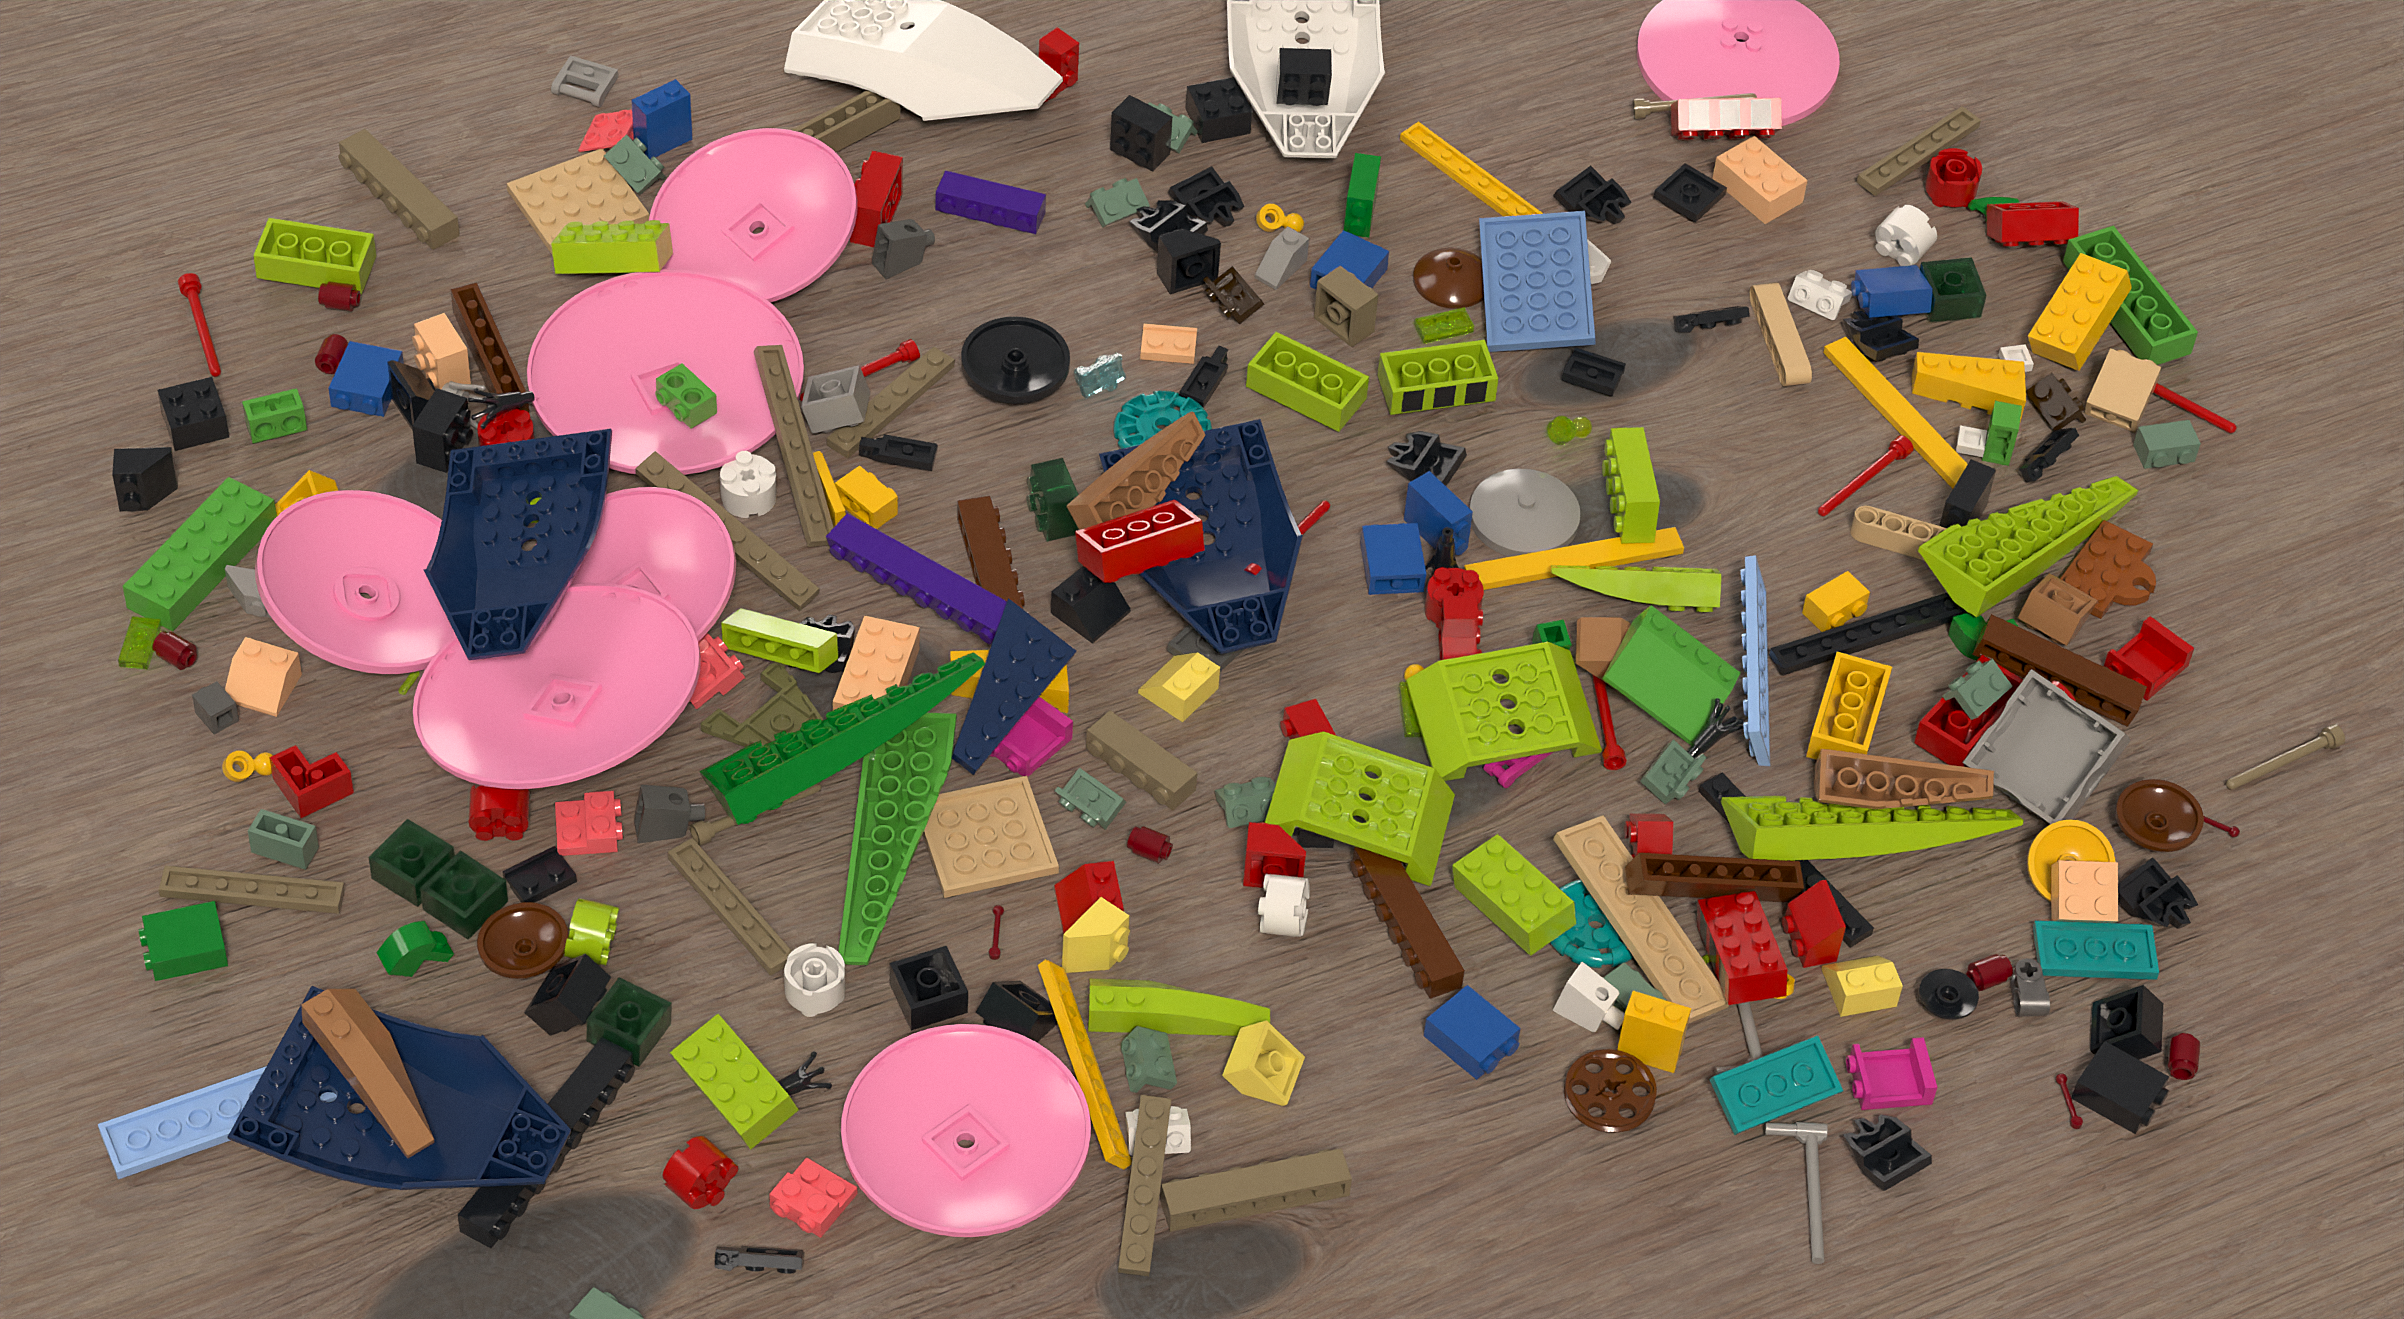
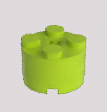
M578 898L569 927V939L566 941L564 957L573 959L586 954L598 965L607 966L611 950L610 944L614 940L617 929L616 922L619 908Z

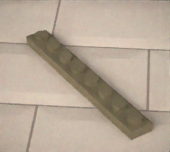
M756 346L753 353L807 546L829 545L826 535L834 527L783 346Z
M656 451L635 468L636 475L649 486L677 490L691 495L709 506L724 523L732 539L736 559L798 611H801L819 594V588Z

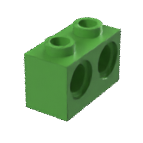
M683 363L656 378L655 395L661 405H666L673 412L677 420L683 421L690 429L717 414L716 394Z
M297 388L242 401L245 422L252 443L307 430L304 407Z
M1995 401L1987 429L1982 461L2009 466L2019 430L2022 406Z

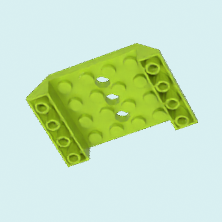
M1543 642L1437 661L1406 680L1431 767L1436 769L1444 781L1464 778L1467 767L1566 749H1571L1574 758L1602 752L1571 651L1553 643ZM1501 674L1507 678V682L1499 684L1494 681L1492 676ZM1509 699L1514 702L1515 707L1512 709L1504 708L1500 701ZM1512 724L1519 725L1523 729V733L1514 734L1508 729V726Z
M1320 732L1289 740L1265 823L1279 825L1291 837L1295 827H1299L1405 862V870L1412 881L1431 886L1455 794L1435 768L1333 734ZM1365 772H1373L1378 778H1370ZM1359 794H1367L1372 798V800L1366 801L1359 796ZM1353 816L1363 817L1366 823L1357 822Z

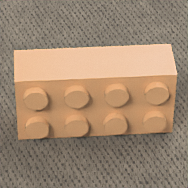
M864 616L833 699V710L871 694L874 699L887 694L886 688L895 684L898 687L907 686L920 649V627Z

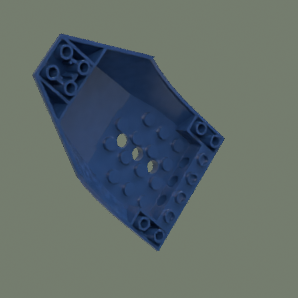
M1261 419L1204 431L1205 437L1189 461H1184L1179 469L1180 474L1175 481L1170 482L1165 490L1166 495L1162 501L1155 504L1156 506L1176 500L1196 516L1205 515L1208 519L1202 522L1203 534L1210 533L1214 535V543L1204 545L1205 550L1195 553L1192 557L1173 560L1165 566H1155L1139 574L1220 654L1277 642L1303 538L1283 491ZM1139 445L1099 453L1103 471L1106 472ZM1193 492L1201 495L1197 500H1190L1186 496ZM1251 563H1255L1262 568L1257 575L1244 569Z
M611 428L451 450L440 531L431 560L427 568L423 570L468 660L524 654L550 623L587 555L602 519L609 475L612 442ZM541 498L536 504L529 505L533 499ZM539 520L534 527L527 528L532 521ZM535 539L537 541V545L532 550L524 551L522 549L523 544L527 540Z
M311 986L302 1004L324 990ZM300 1006L227 1136L229 1140L315 1173L372 1187L416 1190L545 1184L571 1133V1129L483 1034L475 1036L426 1027L372 1009L391 1034L434 1138L433 1144L407 1158L384 1127L376 1121L374 1114L305 1027L302 1021V1007ZM326 1092H333L337 1095V1098L330 1103L322 1102L319 1099ZM359 1103L365 1107V1110L360 1114H353L348 1111L349 1106Z

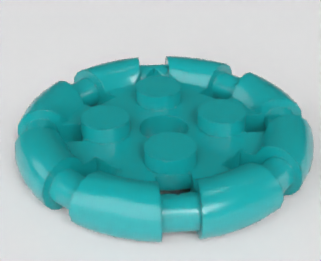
M1159 390L1153 391V394L1149 395L1142 393L1127 401L1122 406V412H1118L1116 415L1113 430L1115 438L1119 440L1118 446L1120 449L1141 445L1162 430L1157 428V426L1165 425L1167 427L1189 412H1194L1203 431L1211 430L1212 424L1207 419L1208 414L1205 409L1192 398L1188 397L1186 399L1179 396L1177 392ZM1176 406H1177V407H1180V411H1178V410H1176V409H1174V408H1175Z
M1581 879L1559 888L1574 901L1576 925L1550 942L1559 954L1572 958V962L1580 965L1583 962L1591 968H1601L1602 965L1615 967L1634 958L1624 942H1621L1622 939L1592 895L1589 894L1584 897V894L1590 892ZM1592 921L1600 922L1603 925V927L1596 929L1591 927L1588 923ZM1607 948V953L1603 954L1598 950Z

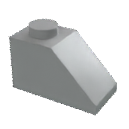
M1286 227L1271 242L1255 273V279L1277 290L1307 261L1309 238L1290 227Z
M226 565L225 574L228 588L247 614L258 617L272 618L259 595L255 580V570Z

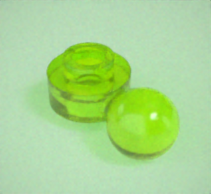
M1558 416L1547 425L1549 438L1558 445L1568 443L1575 436L1585 438L1592 431L1590 420L1583 416L1576 417L1573 421L1565 416Z

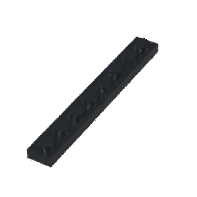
M1943 593L1770 649L1769 656L1783 676L1833 660L1837 652L1848 655L1950 623L1953 617L1968 612L1956 604L1948 593Z
M1723 772L1704 782L1699 788V793L1728 823V818L1721 804L1722 797H1746ZM1795 860L1800 861L1804 889L1798 895H1801L1819 881H1827L1846 926L1843 941L1849 948L1873 934L1874 927L1809 860Z

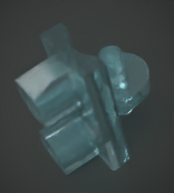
M1115 353L1109 357L1104 354L1096 359L1095 364L1089 367L1081 366L1074 370L1075 379L1080 385L1083 397L1088 398L1104 389L1108 391L1117 389V382L1126 378L1122 368L1121 354Z

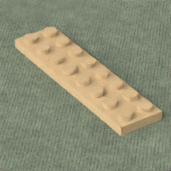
M1604 815L1557 832L1553 840L1654 988L1658 989L1667 1001L1691 1008L1688 1024L1728 1008L1729 1005L1719 982L1659 896L1630 895L1628 893L1625 866L1633 857Z

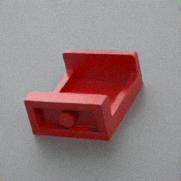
M2149 616L2143 621L2140 633L2118 651L2111 649L2107 653L2103 667H2107L2146 686L2143 699L2148 701L2189 666L2194 647Z

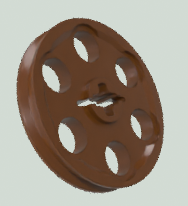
M1612 1049L1592 1051L1578 1058L1567 1073L1564 1087L1565 1101L1571 1113L1586 1126L1609 1133L1629 1131L1644 1123L1653 1111L1657 1095L1655 1078L1649 1068L1635 1056ZM1588 1064H1597L1601 1067L1602 1071L1591 1073L1586 1069V1066ZM1627 1065L1632 1069V1072L1622 1074L1617 1071L1616 1067ZM1582 1085L1588 1089V1093L1584 1095L1576 1094L1572 1087ZM1643 1087L1647 1089L1649 1094L1640 1097L1633 1092V1089ZM1597 1107L1602 1109L1605 1115L1594 1117L1590 1115L1588 1110ZM1628 1108L1635 1113V1116L1633 1118H1624L1619 1114V1111Z

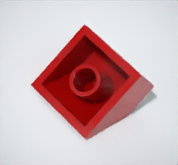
M1249 822L1243 886L1264 888L1266 874L1303 878L1306 851L1279 825Z
M1114 861L1084 864L1054 885L1063 934L1100 897L1124 912Z
M1822 880L1788 903L1786 914L1782 917L1784 932L1789 934L1792 940L1793 954L1795 957H1799L1803 968L1837 962L1846 928L1826 880Z

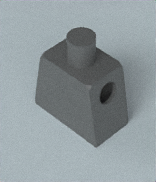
M912 219L879 224L871 263L885 279L917 266L923 260L925 247L935 243L934 233L930 229L923 230Z
M653 785L640 786L634 815L637 843L682 838L686 835L689 821L705 820L704 803L689 804L686 789Z

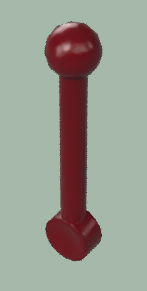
M2204 816L2205 823L2228 832L2229 836L2237 837L2240 834L2238 827H2229Z
M1001 905L994 906L992 910L995 915L992 948L989 949V957L992 960H997L1001 956V951L998 948L1000 921L1004 913V908Z
M2060 1073L2056 1076V1082L2061 1086L2071 1115L2070 1126L2074 1129H2080L2083 1119L2077 1116L2066 1084L2067 1076Z

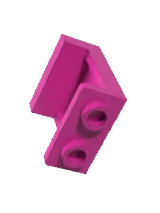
M1039 697L990 756L996 757L1005 763L1012 772H1017L1022 777H1028L1072 740L1073 720Z
M1924 1037L1912 1038L1909 1049L1861 1052L1859 1044L1852 1045L1850 1055L1846 1056V1069L1849 1074L1852 1073V1092L1854 1098L1859 1099L1861 1110L1933 1104L1937 1084Z

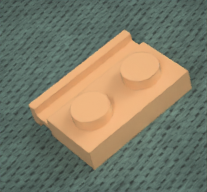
M1144 324L1140 359L1194 364L1197 328Z

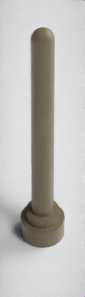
M1754 93L1691 99L1757 98ZM1644 98L1633 99L1634 118L1643 119L1652 112L1671 111V105L1676 100L1649 102V100H1644Z
M2332 724L2323 728L2318 738L2228 779L2226 786L2228 789L2234 790L2323 747L2335 749L2345 743V735L2337 724Z
M817 783L783 801L780 807L819 792L821 784ZM766 810L757 815V817L773 810ZM729 816L711 823L700 820L690 824V833L697 844L702 846L711 842V838H714L716 833L737 824Z

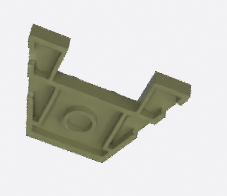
M774 661L761 672V681L778 692L774 697L743 723L737 722L718 708L701 722V731L747 747L760 740L762 745L776 740L774 735L784 730L787 733L800 730L802 723L811 719H821L823 721V718L807 695H803L794 677L788 674L785 664Z

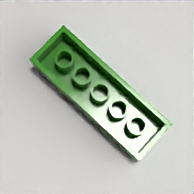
M2114 225L2069 239L2063 259L2064 264L2069 270L2080 253L2128 270L2132 288L2110 323L2138 359L2151 360L2156 365L2192 353L2198 331Z
M228 477L123 585L127 609L174 631L226 576V565L236 566L262 539L269 525L277 517L274 499Z

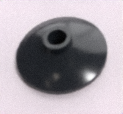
M1934 970L1922 979L1919 986V998L1923 1006L1933 1015L1943 1019L1956 1020L1967 1017L1976 1009L1979 1001V992L1975 983L1967 975L1957 970Z

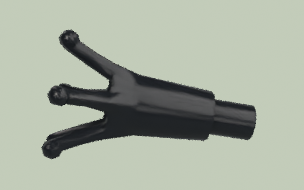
M474 388V393L486 397L468 398L469 402L487 404V409L471 416L472 420H476L478 417L488 414L486 416L487 419L481 424L482 429H485L486 425L499 415L520 408L523 404L535 400L532 391L496 394L484 392L478 388Z
M1446 527L1442 530V536L1438 540L1435 554L1425 566L1426 570L1433 564L1435 566L1434 572L1440 567L1459 568L1455 559V541L1452 528Z
M1719 698L1715 699V706L1707 724L1694 739L1693 745L1687 751L1694 759L1701 753H1705L1721 738L1737 730H1744L1743 719L1737 720L1735 716H1732L1722 724L1724 717L1730 710V706H1726L1721 714L1723 704L1720 703Z
M815 1051L811 1053L809 1059L798 1070L777 1081L789 1096L809 1089L832 1088L831 1083H810L813 1077L823 1074L825 1071L824 1067H819V1069L813 1072H805L817 1056Z

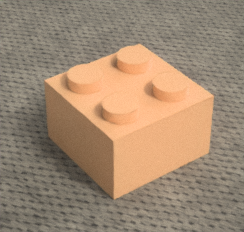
M445 313L415 323V336H412L413 344L417 350V355L414 356L418 369L425 371L426 379L430 378L435 389H442L450 381L471 384L467 347Z
M2059 860L2052 864L2051 921L2118 922V862Z

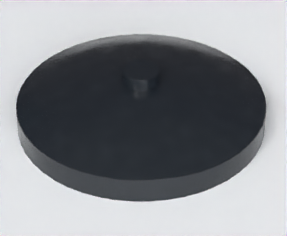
M1002 317L978 326L969 334L961 351V368L970 386L983 396L1003 403H1031L1050 396L1063 385L1069 373L1070 352L1064 338L1051 326L1026 317Z

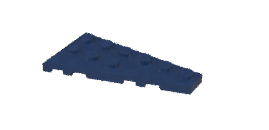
M1009 598L1005 604L1001 620L995 632L985 665L980 674L952 754V759L973 775H975L1076 653L1074 648Z

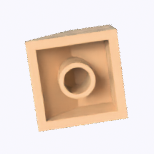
M245 637L232 658L225 691L236 702V705L277 717L302 675L299 653Z

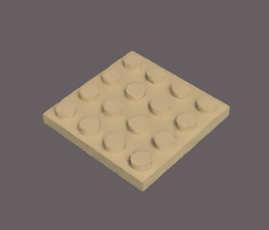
M598 149L507 183V191L552 256V241L565 225L570 222H582L583 225H592L598 221H607L608 224H618L622 221H634V224H644L649 221L650 214L621 174L604 157L606 153L603 149Z
M1027 776L939 794L923 832V837L944 898L1059 873V865Z

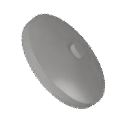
M1510 469L1493 474L1477 486L1470 502V509L1473 511L1471 526L1477 537L1492 550L1509 557L1567 547L1578 532L1580 506L1574 493L1562 481L1541 471Z

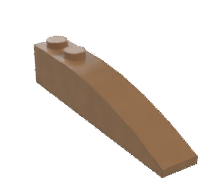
M1194 412L1187 413L1139 445L1104 472L1067 505L1080 530L1153 507L1157 502L1162 501L1166 495V488L1171 481L1176 480L1180 474L1179 469L1184 461H1189L1205 437V433Z
M1821 749L1815 764L1814 792L1817 801L1822 803L1869 809H1885L1993 798L1994 771L1828 749Z
M327 989L301 1004L302 1021L305 1027L404 1155L410 1158L433 1144V1135L391 1034L356 989Z

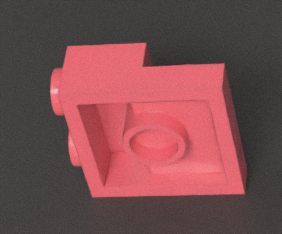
M708 632L698 641L701 655L700 674L696 688L689 700L696 709L718 692L724 696L745 678L741 673V670L745 668L734 654L729 658L725 653L728 647L718 636L713 639Z
M614 791L584 793V800L555 802L557 851L560 855L618 852L617 840H623L622 822H616V817L621 816L620 799H614Z
M806 1157L793 1174L788 1172L769 1194L770 1208L779 1217H787L797 1223L803 1231L807 1233L812 1232L821 1238L858 1194L857 1187Z

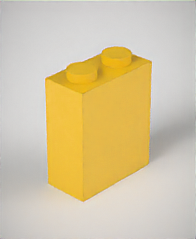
M1632 991L1624 1014L1617 1050L1635 1056L1645 1065L1675 1073L1683 1049L1691 1008Z

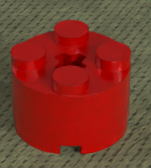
M1948 148L1941 150L1935 158L1931 159L1925 188L1935 206L1968 207V204L1977 195L1982 175V164L1978 158H1971L1965 150Z
M514 409L503 413L490 421L485 429H482L481 424L487 419L486 416L488 414L480 419L477 426L479 446L534 439L533 422L529 412L525 410Z
M1440 567L1436 569L1427 587L1425 615L1429 621L1431 619L1436 623V627L1439 629L1443 597H1477L1478 609H1481L1484 588L1479 579V574L1474 570Z
M473 785L470 789L468 824L475 832V837L482 841L491 840L493 837H506L512 841L522 839L523 833L527 830L529 824V789H503L483 785L475 788V785Z
M697 1136L686 1142L689 1145L687 1149L683 1152L678 1149L671 1156L663 1171V1179L666 1181L664 1185L692 1209H700L708 1204L711 1206L719 1204L725 1196L723 1190L738 1172V1166L731 1158L706 1137Z

